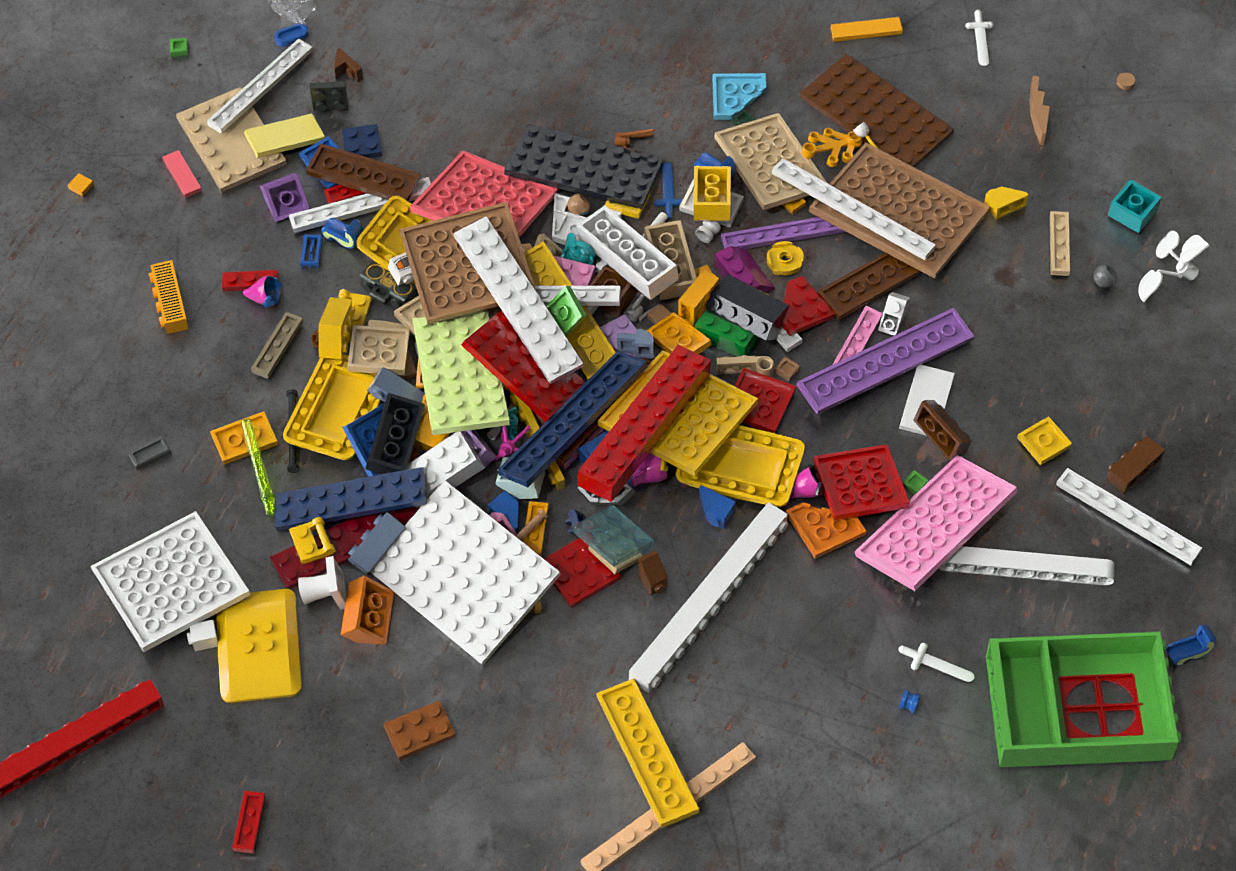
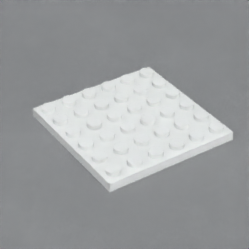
M196 511L91 566L95 576L143 652L190 628L191 625L199 623L250 596L248 588Z

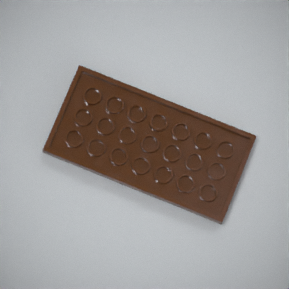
M847 53L800 92L802 100L848 133L865 122L869 128L868 136L878 149L914 168L954 133V129ZM865 137L861 138L862 143L870 144Z

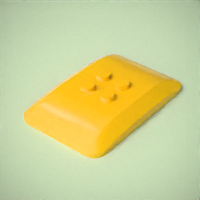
M400 196L389 198L357 239V247L388 271L390 259L406 253L399 229L433 221L411 212L412 204Z
M343 354L342 359L320 357L284 429V440L289 444L341 460L352 459L356 452L342 427L380 406L382 400L376 399L367 391L377 373L348 371L349 355Z
M739 425L695 476L677 468L676 477L679 482L692 487L700 488L702 485L721 495L765 505L771 503L774 506L781 507L786 505L790 499L805 446L801 440Z
M277 589L250 592V596L216 613L220 693L225 702L236 703L290 697L297 695L301 691L296 596L292 590Z

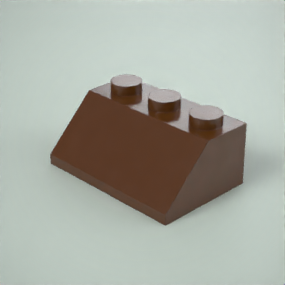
M923 400L913 419L918 427L949 461L957 455L960 456L965 453L972 442L969 435L959 428L956 421L950 418L944 408L935 400Z

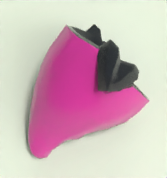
M808 464L796 476L790 499L812 498L823 494V484L818 482L815 475L817 473L815 465Z

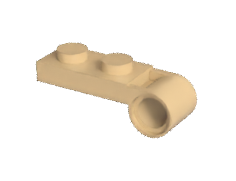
M747 355L717 358V375L739 374L743 368L772 377L773 360L767 356L755 357Z

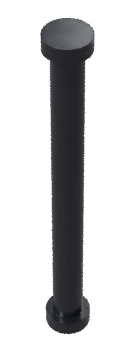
M294 389L287 390L286 392L288 397V421L296 407L298 391ZM289 444V465H287V471L296 473L299 470L296 446Z

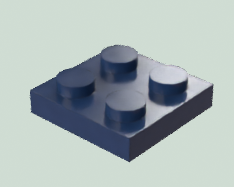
M377 124L342 129L345 151L367 158L382 156Z

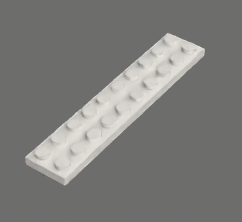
M484 217L455 232V239L548 382L552 384L583 367V362L488 218Z

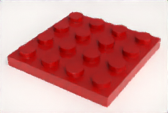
M887 444L813 456V464L817 470L819 481L823 484L822 487L824 488V494L833 520L909 508V499Z

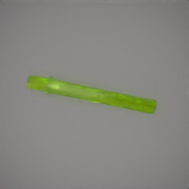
M244 419L241 421V425L261 495L260 501L264 504L266 514L268 516L274 515L276 511L273 500L275 495L272 494L253 424L251 419Z

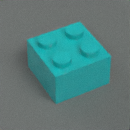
M1130 179L1112 200L1108 216L1139 233L1158 211L1162 197Z

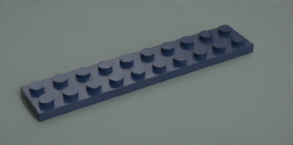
M617 351L497 470L499 476L528 488L648 368L647 361Z

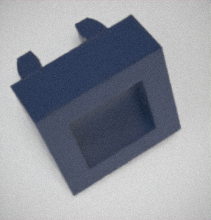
M575 509L568 512L570 518L564 521L566 525H572L567 530L568 533L573 535L578 531L584 535L589 532L584 514Z

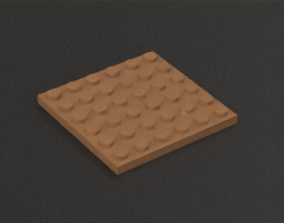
M507 202L399 229L427 324L499 306L454 237L455 232L484 217L488 218L536 291Z

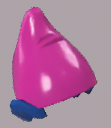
M264 276L250 288L244 289L243 294L252 301L264 305V307H271L279 302L283 284L277 277Z

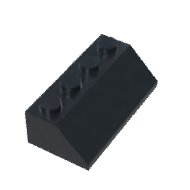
M727 274L711 292L705 309L764 340H775L790 305Z
M388 393L367 460L366 470L386 474L407 469L425 407L424 403Z

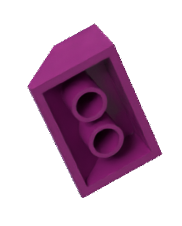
M729 246L715 253L714 267L722 278L729 274L765 293L775 290V287L746 249Z

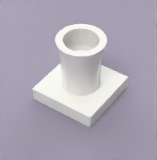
M334 556L326 557V575L298 579L300 595L305 605L315 600L332 596L340 610L345 609L347 598L344 573Z

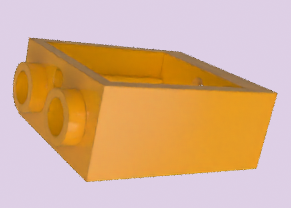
M703 270L678 300V315L694 328L701 315L706 311L705 308L709 297L719 284V278L715 274Z

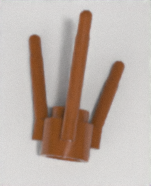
M655 129L616 133L615 146L627 148V146H630L631 138L653 136L651 132H655Z

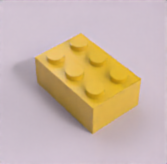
M694 166V220L730 221L731 167Z
M330 297L319 322V357L342 359L344 352L347 353L348 343H351L353 325H355V323H352V318L355 316V307H352V299Z

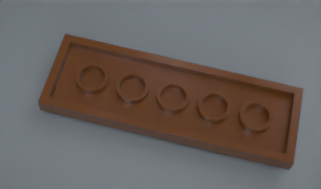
M324 144L319 145L306 169V174L385 199H389L392 196H400L406 201H409L421 178L420 173Z
M884 253L823 287L817 293L833 310L838 320L923 272L888 253Z

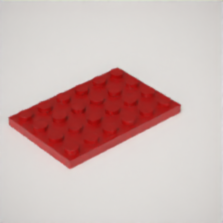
M502 310L461 344L463 348L545 422L585 383L580 376L572 372L550 384Z

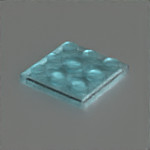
M613 505L575 524L572 529L578 537L613 567L651 547L654 542L650 536Z

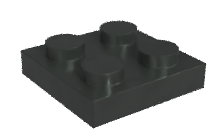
M345 81L310 83L313 111L349 109Z

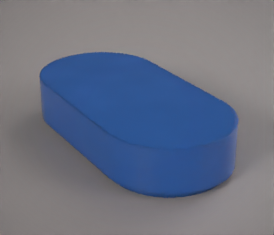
M296 24L281 29L274 35L275 43L278 46L285 47L293 44L298 39L303 41L309 35L308 28L304 24Z

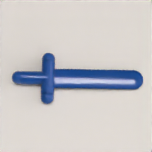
M665 162L662 164L663 199L655 200L654 204L657 207L665 206L667 219H671L673 217V206H680L683 200L674 199L673 168L671 163Z

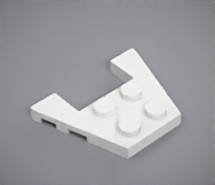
M555 193L552 241L565 245L566 237L569 233H574L576 236L575 240L580 241L577 225L585 220L586 217L566 212L570 197ZM611 210L618 217L622 218V212Z

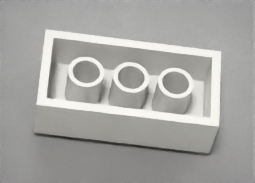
M460 431L454 433L408 464L406 470L419 467L425 468L426 494L428 499L444 480L455 488L485 467L468 438Z

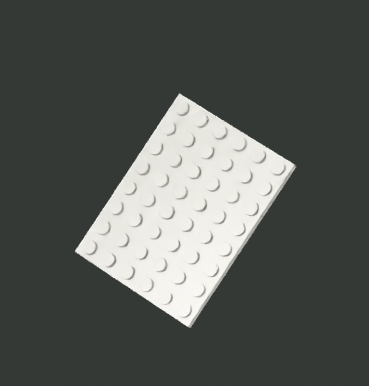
M445 480L427 499V504L422 505L408 521L402 532L369 571L482 665L487 662L561 575L557 569Z

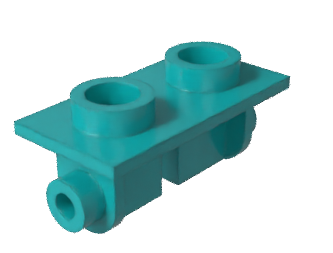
M516 407L507 410L510 425H506L509 440H513L519 435L517 432L518 418Z

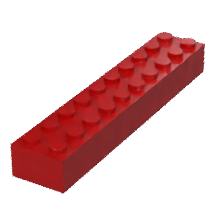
M677 345L578 470V486L612 502L710 376L711 360Z

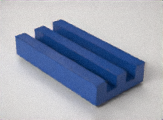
M304 234L300 262L301 268H305V266H308V268H312V266L319 268L323 241L322 235ZM308 239H311L309 261H305ZM315 239H318L316 258L313 261Z

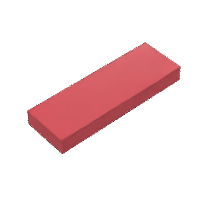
M179 150L163 156L165 165L185 198L202 191Z

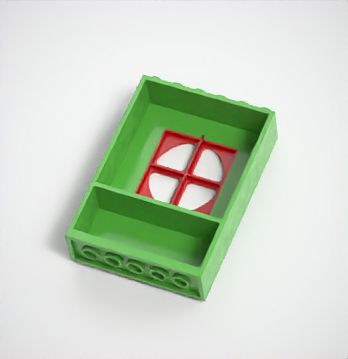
M1140 632L990 639L986 654V664L999 767L1172 760L1174 753L1177 752V745L1181 743V734L1176 729L1178 716L1173 711L1175 698L1174 694L1170 693L1172 680L1171 676L1167 675L1169 662L1168 658L1164 657L1166 644L1165 640L1161 639V633ZM1108 681L1121 686L1132 696L1133 702L1106 704L1103 700L1101 682ZM1085 682L1093 683L1096 698L1095 704H1067V697L1075 687ZM1133 711L1135 713V719L1127 729L1114 735L1108 732L1106 712ZM1097 713L1101 734L1093 735L1082 731L1071 722L1069 714Z

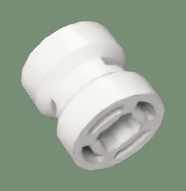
M704 220L703 226L698 227L695 233L702 242L709 243L713 239V235L717 234L721 227L717 221Z

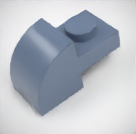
M637 329L636 334L617 333L618 351L635 353L637 358L654 359V339L648 331Z

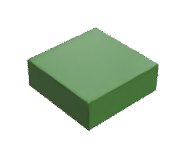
M187 38L170 39L171 57L188 55Z
M914 470L902 484L905 489L915 495L930 480Z

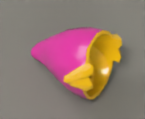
M649 453L635 471L631 479V485L636 487L639 484L665 480L667 478L666 471H668L666 461Z

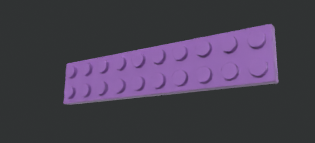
M952 308L798 381L797 387L814 412L819 414L972 341L974 335L956 310Z

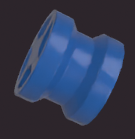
M905 689L899 709H908L911 713L915 714L921 694H912L909 690Z

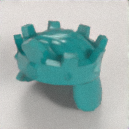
M569 233L560 257L593 265L594 258L597 255L593 248L583 241L575 240V234Z

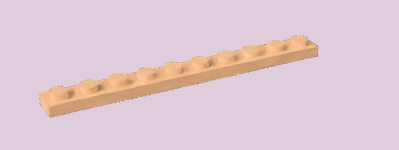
M743 742L686 783L696 803L756 760V756ZM652 809L581 859L583 867L587 871H605L662 828H660Z

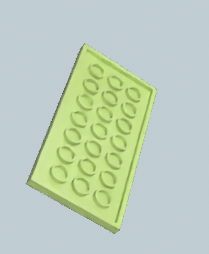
M487 309L432 324H427L426 317L412 319L432 435L510 425L502 382L461 346L465 339L489 321Z

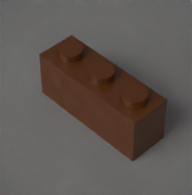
M1146 436L1143 440H1138L1130 452L1126 451L1121 456L1119 462H1114L1107 470V481L1125 494L1162 460L1165 449L1149 436Z

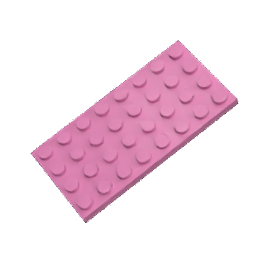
M957 455L909 500V508L899 509L855 551V555L857 558L915 591L1018 492L1017 487Z

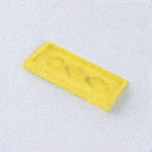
M312 114L245 130V136L257 158L315 144L325 139Z

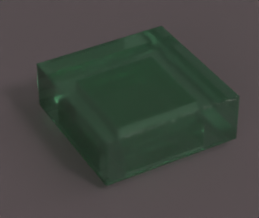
M744 109L731 118V123L738 126L756 119Z

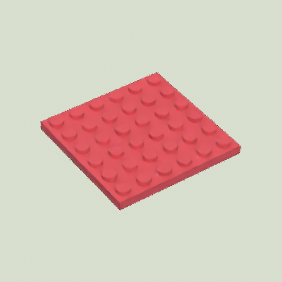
M462 150L412 203L410 211L434 221L507 202L518 236L520 237L553 200L555 193H558V188L504 175V166Z

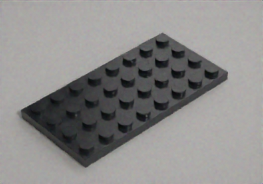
M527 124L504 169V175L643 209L662 167L664 158Z

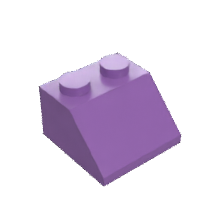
M293 173L260 186L266 204L276 222L289 217L290 214L310 209L297 174Z

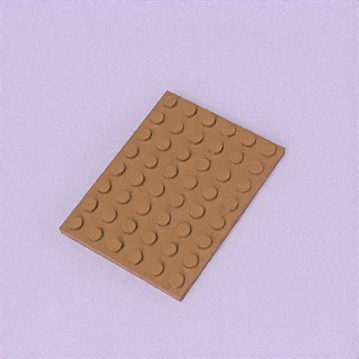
M865 143L829 185L936 244L935 250L923 260L818 199L809 207L810 213L933 278L940 273L990 210V206L868 143Z

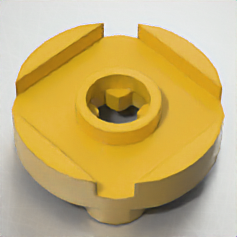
M781 241L775 243L768 250L767 265L774 275H792L801 271L804 254L799 246L797 248L792 242ZM783 256L790 258L787 261L782 260Z

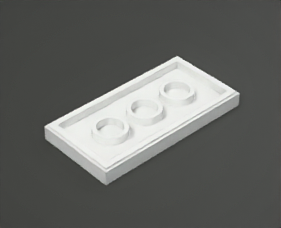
M924 365L918 366L899 429L927 436L913 419L923 400H935L945 410L955 373Z

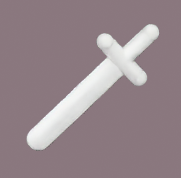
M976 10V22H968L966 28L975 29L979 64L986 66L989 64L985 29L993 28V23L983 22L982 12Z
M921 643L918 651L905 646L899 647L900 653L914 658L911 664L913 670H917L920 664L923 663L964 681L971 682L974 680L972 672L926 654L928 648L926 643Z

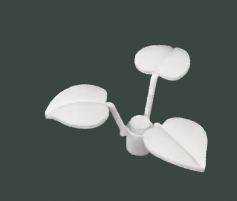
M1175 231L1168 232L1158 244L1156 255L1163 259L1170 253L1179 261L1176 266L1178 273L1160 269L1156 272L1150 270L1139 284L1141 300L1145 303L1147 298L1156 291L1162 282V274L1177 276L1180 279L1184 276L1188 280L1196 278L1199 269L1189 261L1210 245L1202 237L1194 235L1183 245L1179 258L1173 252V249L1179 244V234Z

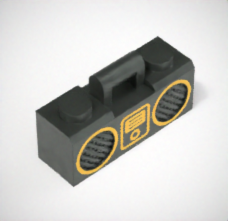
M372 261L360 274L362 288L366 291H371L369 296L383 305H386L390 300L392 306L398 309L418 296L415 284L409 283L398 286L390 271L375 261Z

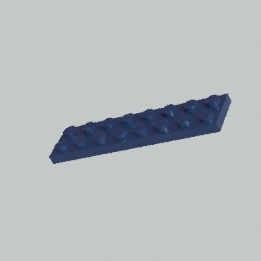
M424 467L277 493L275 494V528L277 531L291 529L311 522L317 517H322L325 523L427 504L426 470Z

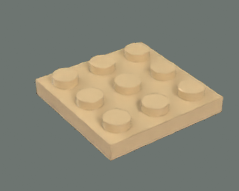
M353 325L348 371L378 373L382 367H385L396 375H405L409 329Z

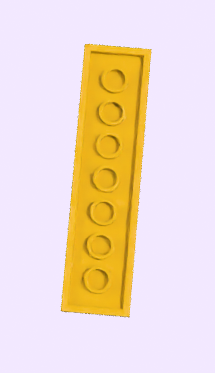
M544 241L524 253L535 286H572ZM582 306L587 317L566 338L583 362L581 370L586 378L589 379L616 352L587 307Z
M634 678L596 693L597 699L660 828L699 813V808Z

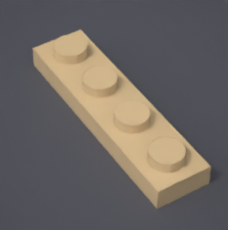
M1050 211L1051 275L1069 276L1070 274L1069 212Z

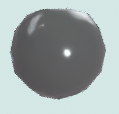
M1101 265L1094 272V282L1099 287L1108 288L1114 285L1117 280V273L1109 265Z

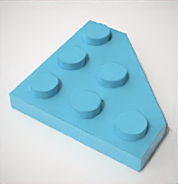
M766 73L713 74L714 120H732L765 93Z

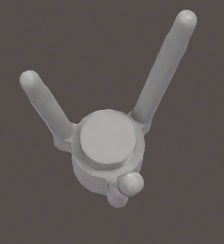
M639 290L624 312L631 322H636L637 320L641 322L647 316V313L655 308L653 307L642 314L643 308L639 303L645 295L641 294Z

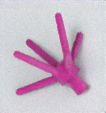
M502 426L500 431L502 445L500 446L499 454L493 461L496 462L505 455L514 454L519 449L516 448L515 443L530 430L531 426H527L513 440H508L506 426Z

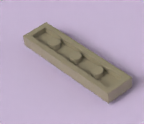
M285 312L251 367L252 373L269 379L303 323L302 317Z

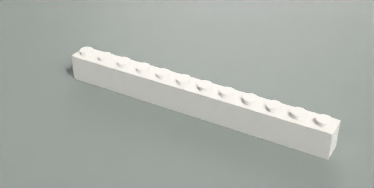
M771 503L766 504L629 670V680L634 678L637 686L648 693L652 688L655 689L660 684L661 677L665 673L668 674L674 661L683 656L687 645L693 644L697 637L696 634L706 628L709 618L718 613L720 605L723 601H728L732 590L741 585L745 574L751 573L754 563L763 558L768 546L771 547L775 543L777 535L786 530L788 526L787 513Z

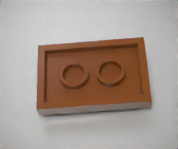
M440 700L383 723L399 761L456 737Z

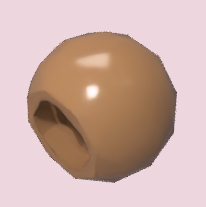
M575 194L569 198L567 207L570 213L584 216L590 209V203L581 194Z

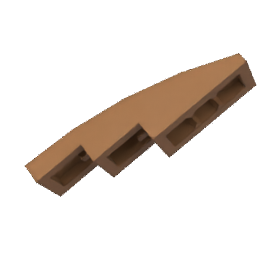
M1033 76L1030 89V113L1040 145H1044L1050 106L1043 105L1045 91L1038 90L1040 77Z

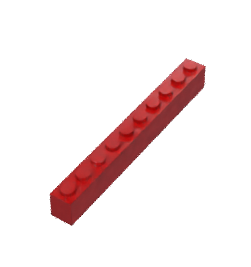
M151 679L140 682L135 688L122 692L117 698L110 702H104L99 708L92 712H86L76 721L65 724L58 731L47 734L42 740L29 744L24 750L13 753L6 760L0 762V799L164 707L162 697Z

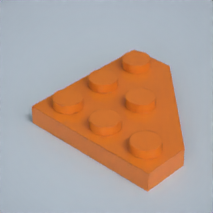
M804 502L786 510L787 517L815 559L866 535V529L857 517L833 520L830 509L811 507V504Z

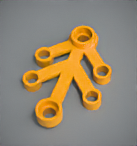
M826 128L823 135L817 132H810L809 142L803 145L801 152L804 158L811 159L816 153L832 150L831 155L828 156L827 165L836 167L841 147L847 146V150L843 152L841 160L844 163H848L853 158L854 148L861 146L862 137L857 136L854 131L846 135L831 128ZM818 141H820V142H823V143H826V144H822V145L816 146V145L813 144V143H818Z

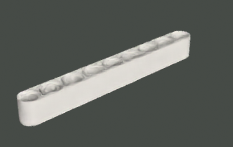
M961 546L939 567L940 570L1095 585H1111L1114 583V562L1097 558Z

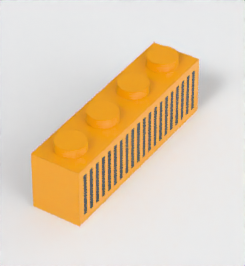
M172 260L150 265L152 270L149 273L151 284L155 283V287H152L154 298L159 300V302H155L158 313H162V316L159 317L161 328L165 327L167 334L188 330Z

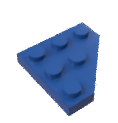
M384 403L342 427L364 469ZM365 469L368 477L379 474Z

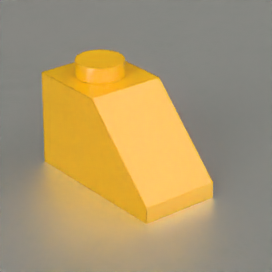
M1001 186L997 189H991L986 193L984 204L990 206V213L995 219H998L1027 206L1029 195L1027 192Z

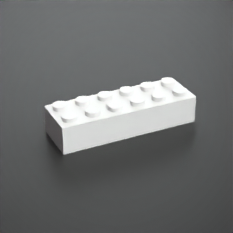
M603 206L577 225L579 240L589 244L595 254L648 299H653L679 280L677 265L608 207Z

